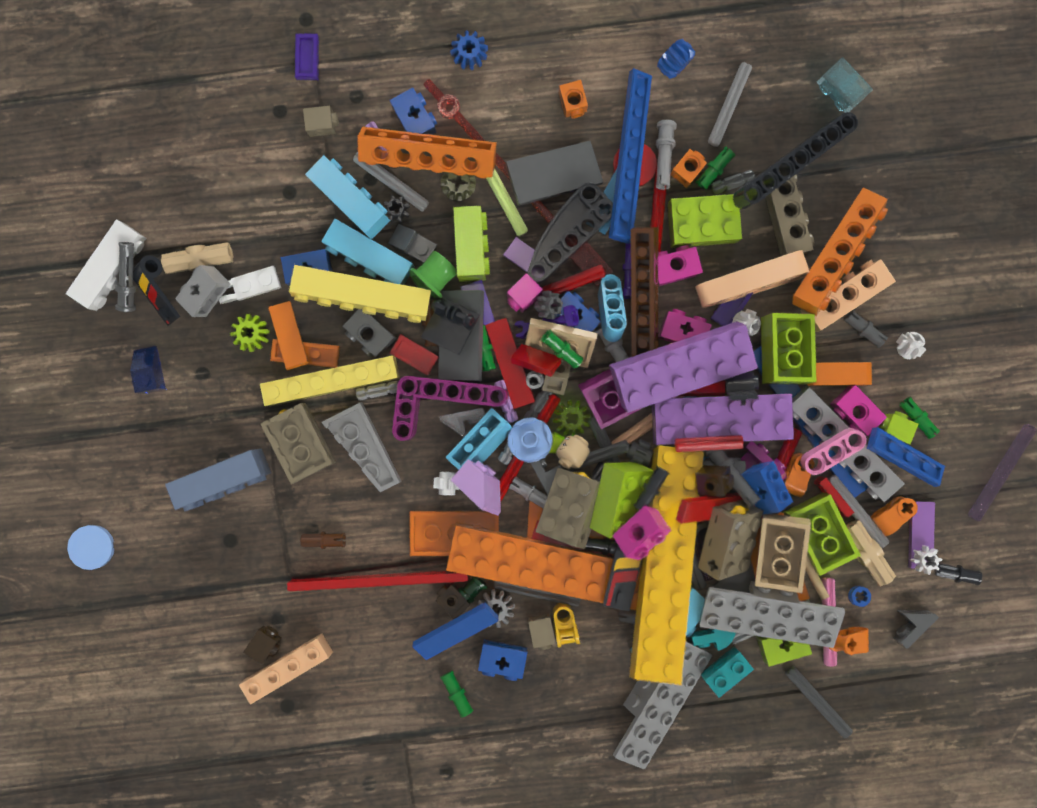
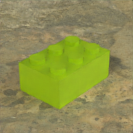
M734 194L671 199L667 204L671 248L685 245L692 247L739 242L742 239L740 209L733 202Z
M481 206L453 207L457 277L459 282L485 281L486 275L490 274L489 258H485L484 252H489L488 237L483 235V230H487L486 212H482Z
M771 313L761 317L762 384L804 385L816 382L815 314Z
M636 462L604 463L590 529L608 538H614L612 535L640 511L633 505L644 489L642 486L644 483L647 484L654 470Z
M821 493L783 512L785 516L810 519L811 528L807 556L818 575L821 576L861 556L831 494Z

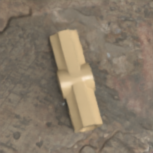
M228 242L210 246L194 245L185 248L184 251L162 254L161 264L166 274L188 270L193 272L199 265L215 266L233 262V252Z
M855 520L846 524L861 555L857 557V560L867 568L875 583L881 587L892 582L896 575L883 557L884 551L870 537L861 521Z

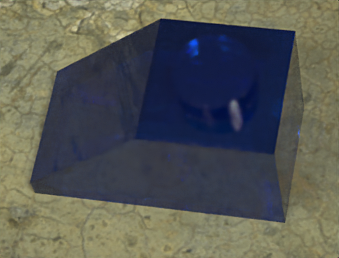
M157 346L134 350L130 369L134 392L146 394L165 390L166 387Z

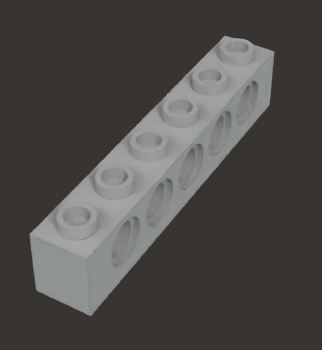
M807 385L792 399L793 417L796 420L801 418L806 423L804 428L812 436L817 434L822 439L819 442L820 444L849 428ZM813 407L817 408V415L811 419L807 418V410ZM826 424L833 425V430L829 434H823L822 428ZM852 434L849 437L848 442L850 445L857 442V435ZM867 445L839 462L843 468L848 465L853 470L850 475L859 484L864 481L869 486L866 491L875 500L880 497L885 502L905 484L874 452L867 449ZM837 446L829 448V451L833 450L837 454ZM857 456H864V462L861 465L855 466L854 459ZM873 472L880 473L876 481H870V475Z

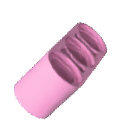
M845 429L806 452L801 458V466L810 474H821L863 449L866 445V436L863 432L856 429ZM852 434H856L858 437L857 442L850 445L848 442L849 437ZM837 446V454L830 457L828 454L829 448ZM817 458V466L812 469L809 468V460Z

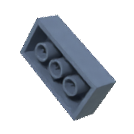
M254 449L165 484L175 510L183 508L185 512L205 505L203 500H205V503L225 497L224 492L230 494L245 489L246 483L250 486L267 480L265 476L271 474V470L263 450Z

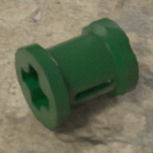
M471 576L472 579L458 590L470 603L474 602V598L483 589L486 590L488 588L480 577Z

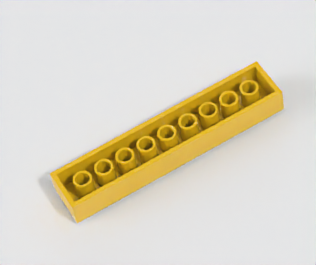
M662 445L653 449L651 469L655 471L656 466L670 474L662 484L659 496H655L649 507L659 511L671 532L666 535L663 542L655 545L649 550V554L642 559L629 677L633 679L681 685L697 522L681 524L676 521V516L681 499L700 497L697 491L695 473L703 466L704 451L676 452L675 447Z

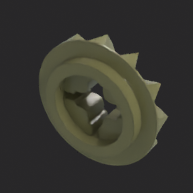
M444 172L441 178V188L448 198L462 201L474 193L476 188V178L474 175L466 174L461 176V180L466 184L460 185L458 191H456L455 184L452 181L457 180L459 176L454 173Z

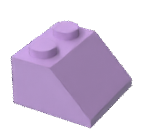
M468 459L451 481L481 510L495 515L501 513L500 481L494 476L496 472L487 464L484 465L480 461L475 463Z

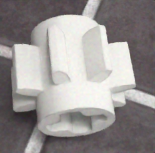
M747 309L746 312L742 310L738 312L732 322L738 321L745 324L750 336L755 335L761 327L760 317L756 316V312Z
M917 332L902 334L896 341L899 344L897 351L905 359L921 357L926 351V348L923 347L925 339Z
M440 472L439 477L434 478L433 488L439 489V495H455V490H459L451 481L456 472Z
M922 545V550H913L915 555L910 561L917 565L915 567L916 571L920 572L923 570L925 574L930 575L931 570H939L938 565L942 559L936 555L937 549L932 548L929 550L928 546Z

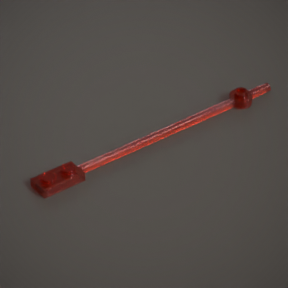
M430 79L425 81L423 85L438 101L437 106L440 115L446 119H454L472 140L485 141L460 113L459 100L454 95H444ZM447 105H452L453 109L451 111L445 110V107ZM496 153L495 165L510 180L504 160ZM541 201L530 203L550 224L554 216ZM573 237L565 239L569 247L577 245V241ZM588 242L570 257L581 271L602 265L606 273L605 275L613 273L609 265ZM602 278L592 283L597 287L601 283Z

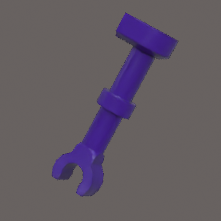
M626 243L625 264H623L622 268L625 271L622 292L623 299H631V243Z
M573 305L563 307L564 315L554 317V319H546L544 317L542 320L560 325L567 324L569 327L577 326L579 324L578 309ZM517 321L515 326L523 327V331L517 333L516 337L525 339L530 323Z

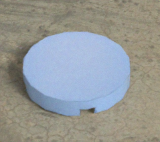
M523 418L517 421L512 426L511 431H509L508 446L512 454L521 461L527 463L537 462L545 458L551 450L553 444L552 433L548 425L537 418Z
M88 525L77 529L68 541L67 550L69 558L76 566L82 569L93 570L103 567L114 554L112 535L108 530L98 525Z

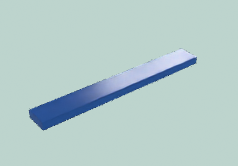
M634 68L629 71L609 238L627 244L631 243V228H634L652 81V75Z
M759 346L753 352L758 367L757 370L762 376V347ZM768 384L774 394H792V399L801 391L797 384ZM814 407L807 410V418L811 419L817 415ZM793 417V420L813 448L820 445L819 442L822 439L817 434L812 436L804 428L806 423L801 418L796 420ZM824 425L822 428L823 434L831 433L827 425ZM833 450L828 452L830 457L836 455ZM838 463L829 468L832 474L841 480L854 498L869 488L864 481L859 484L850 475L853 470L848 465L843 468Z

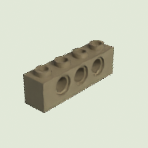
M797 174L782 184L787 189V195L781 194L777 188L765 197L781 256L800 250L803 251V254H807L814 250V238L809 233L807 227L809 224L808 215L806 212H803L802 208L803 196L796 185ZM784 207L791 208L793 215L787 216L784 212ZM790 228L798 231V238L791 236Z

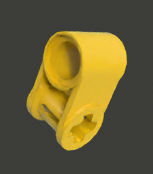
M557 603L553 608V617L558 648L569 643L580 644L572 607L567 604ZM560 610H567L569 612L566 618H559L557 616Z

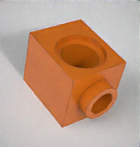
M578 80L559 85L558 93L565 118L583 116L587 112L588 103L582 81ZM576 97L579 103L572 105L568 102V99Z
M689 149L670 175L687 188L707 162L700 152H693ZM692 163L695 171L690 172L686 170L684 164Z

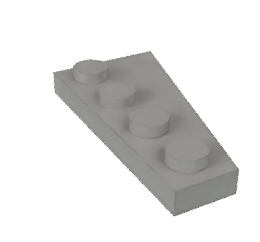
M362 402L321 422L331 431L337 442L342 444L349 453L348 455L353 461L358 463L364 474L380 492L402 482Z

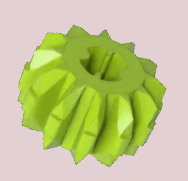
M246 314L245 320L242 317H238L239 325L232 324L236 332L230 333V336L237 337L233 341L234 345L240 344V350L245 351L248 348L249 352H254L255 346L258 349H262L261 341L268 342L264 334L270 333V330L263 329L267 325L266 321L260 322V316L255 315L252 318L251 314ZM248 329L254 330V332H251L253 334L252 337L246 335L249 334L247 332Z

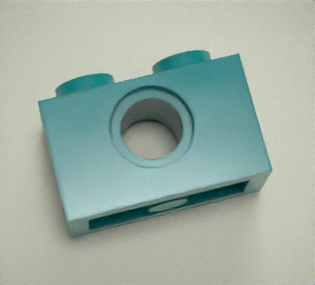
M733 646L705 669L701 676L718 698H720L754 669L738 649Z

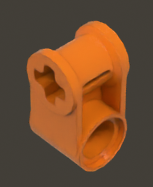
M794 453L786 470L787 478L784 480V484L789 494L801 498L807 490L811 474L798 465L804 454ZM810 459L808 462V466L811 469L815 466L813 459Z
M898 496L873 513L871 519L885 536H889L917 513L918 507L913 499Z
M849 627L839 630L834 647H829V649L835 652L844 651L848 655L868 653V628Z

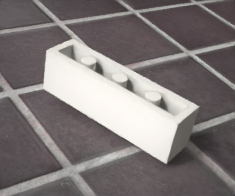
M116 219L66 294L87 309L97 311L102 308L107 301L106 297L109 292L114 290L116 284L119 283V242L134 243V257L135 254L143 249L146 237Z

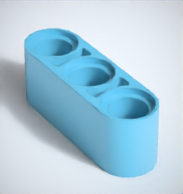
M608 274L602 278L598 289L600 318L604 338L610 342H617L623 336L627 321L621 281L617 276Z

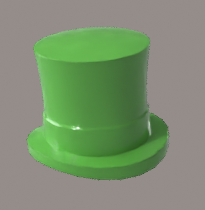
M432 251L427 260L417 270L411 268L409 274L418 288L431 290V297L441 299L443 296L440 291L457 275V270L444 256L436 251Z

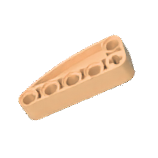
M800 250L695 286L701 307L707 308L746 297L747 294L752 292L756 294L806 277L810 271L803 251Z

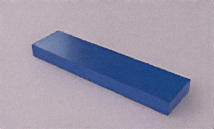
M878 427L872 428L867 445L868 450L933 487L940 486L945 468L944 465Z
M484 602L413 641L412 647L425 660H428L498 622L499 616Z

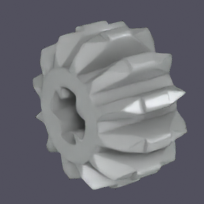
M492 589V596L490 597L485 592L483 594L485 600H479L478 604L481 605L486 602L491 608H493V604H498V607H502L499 609V613H496L499 616L496 627L500 628L501 620L507 625L509 623L507 617H514V613L510 610L515 608V604L508 603L512 599L510 595L503 598L504 590H501L498 596L496 595V590Z

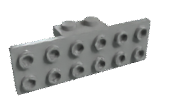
M754 581L750 582V593L713 587L708 588L699 621L700 627L833 648L845 615L844 608L799 601L797 592L755 586Z
M685 641L681 685L638 680L623 704L635 718L613 753L616 759L642 769L647 767L710 661L711 653Z

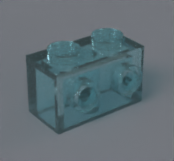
M843 57L817 81L820 90L825 95H829L834 100L835 106L844 112H850L873 90Z

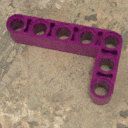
M404 376L397 385L392 427L393 436L400 441L411 440L415 437L420 398L502 407L508 402L509 394L507 390L499 386ZM412 380L414 390L408 393L405 389V384ZM430 383H434L437 388L433 395L427 393V386ZM456 385L459 393L456 397L452 398L448 391L451 386ZM474 388H478L481 391V396L478 400H473L470 396ZM497 390L503 393V400L499 403H495L492 399L493 393ZM407 402L412 406V410L408 415L404 414L402 410L403 405ZM404 424L409 428V434L406 437L400 434V428Z

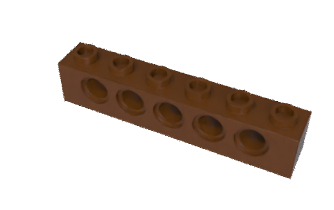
M658 227L631 228L632 357L659 348Z

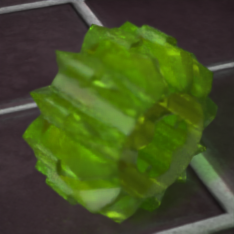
M567 400L568 408L563 403H560L559 407L563 412L554 410V414L560 415V419H553V423L561 422V425L556 430L560 431L565 427L563 436L568 435L569 429L572 436L576 435L575 429L584 434L585 432L581 425L589 427L590 424L583 420L584 418H591L590 414H582V412L587 410V406H583L579 410L580 401H576L575 406L572 407V401ZM568 413L577 415L578 418H575L577 420L575 424L566 422V419H568L566 415Z

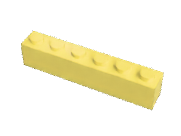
M294 265L289 289L291 297H294V300L306 303L308 300L317 301L318 305L326 307L335 304L340 305L341 309L353 311L354 308L362 309V312L365 314L376 315V312L384 313L385 317L398 319L399 316L406 317L408 321L414 323H421V320L426 321L431 290L298 265Z
M388 356L261 383L260 388L264 406H274L400 379L396 357Z

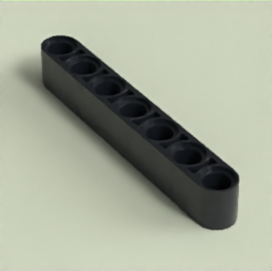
M845 112L831 120L743 185L733 195L735 206L739 209H746L760 202L852 133L858 126L856 116L851 112Z

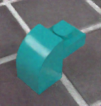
M705 629L695 631L689 638L693 646L705 648L709 647L710 643H713L714 647L719 651L726 648L733 641L735 632Z

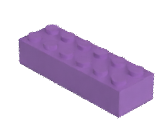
M738 321L609 365L621 406L627 413L758 368L747 326Z
M792 394L758 395V399L746 400V405H741L740 400H729L727 396L669 398L652 404L653 444H674L677 438L742 435L744 441L794 439Z

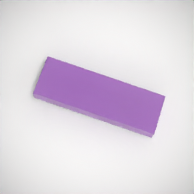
M915 501L918 510L909 519V568L917 566L914 562L910 561L915 555L913 550H922V545L928 546L929 550L934 548L935 502Z

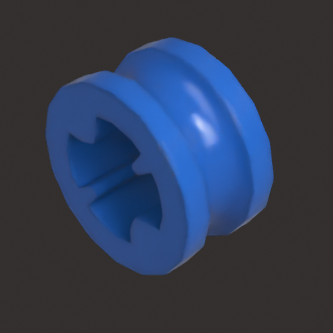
M854 586L849 590L848 599L852 604L864 607L870 603L871 593L865 587ZM863 591L864 594L862 596H864V599L856 601L858 598L855 596L856 592L861 593Z

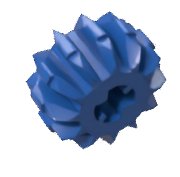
M467 30L464 37L457 34L458 41H452L451 46L454 49L450 51L451 56L455 57L454 63H461V69L463 70L467 65H469L471 71L474 70V64L481 67V60H487L485 52L488 51V45L484 44L485 38H478L476 31L472 36H469ZM467 48H472V53H467Z
M677 40L659 59L657 67L669 79L675 78L693 59L695 51L685 40Z

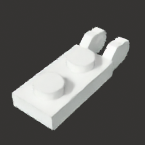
M275 266L231 278L228 281L230 283L228 288L233 287L235 294L224 295L219 299V302L224 304L235 300L241 301L280 289L281 285Z

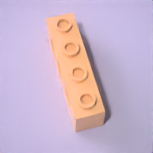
M871 259L860 266V272L856 274L851 272L841 279L843 283L836 293L832 292L829 296L832 306L831 311L820 310L818 315L815 316V332L823 330L896 282L881 259L875 262ZM862 277L868 280L867 288L861 283ZM844 289L850 292L849 300L843 297L842 292ZM803 309L800 310L802 314H810Z
M321 633L247 677L239 684V687L251 705L328 659L333 651Z

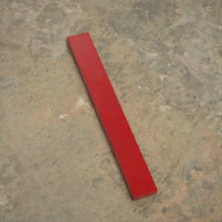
M451 571L291 579L287 582V591L467 582L469 575Z

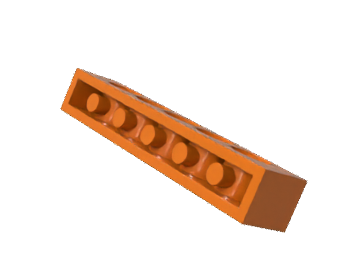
M362 127L358 135V162H365L368 165L383 164L392 168L400 166L408 167L412 170L425 169L435 173L450 172L458 176L467 174L475 175L478 178L493 177L497 143ZM379 146L384 147L387 151H382ZM401 149L407 150L409 154L403 153ZM423 152H428L432 156H426ZM445 155H451L454 159H449ZM468 157H472L476 159V161L472 162L468 160Z
M862 188L809 270L810 272L795 292L793 305L810 314H815V316L818 315L820 310H826L831 301L829 296L832 292L836 293L842 284L841 277L843 274H849L854 265L852 260L855 255L858 257L861 255L865 248L864 241L866 238H872L877 229L875 224L878 220L882 221L887 214L888 209L885 208L887 198ZM865 215L868 216L869 219H863L860 216ZM849 233H855L858 236L852 237L849 235ZM837 251H845L847 254L840 255ZM831 268L834 269L836 272L828 273L825 271V269ZM820 286V287H822L824 290H823V291H816V290H814V287Z

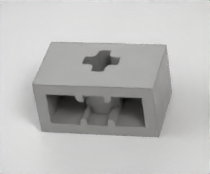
M199 265L192 272L188 282L181 287L180 293L175 299L192 317H207L230 286V283L214 266Z

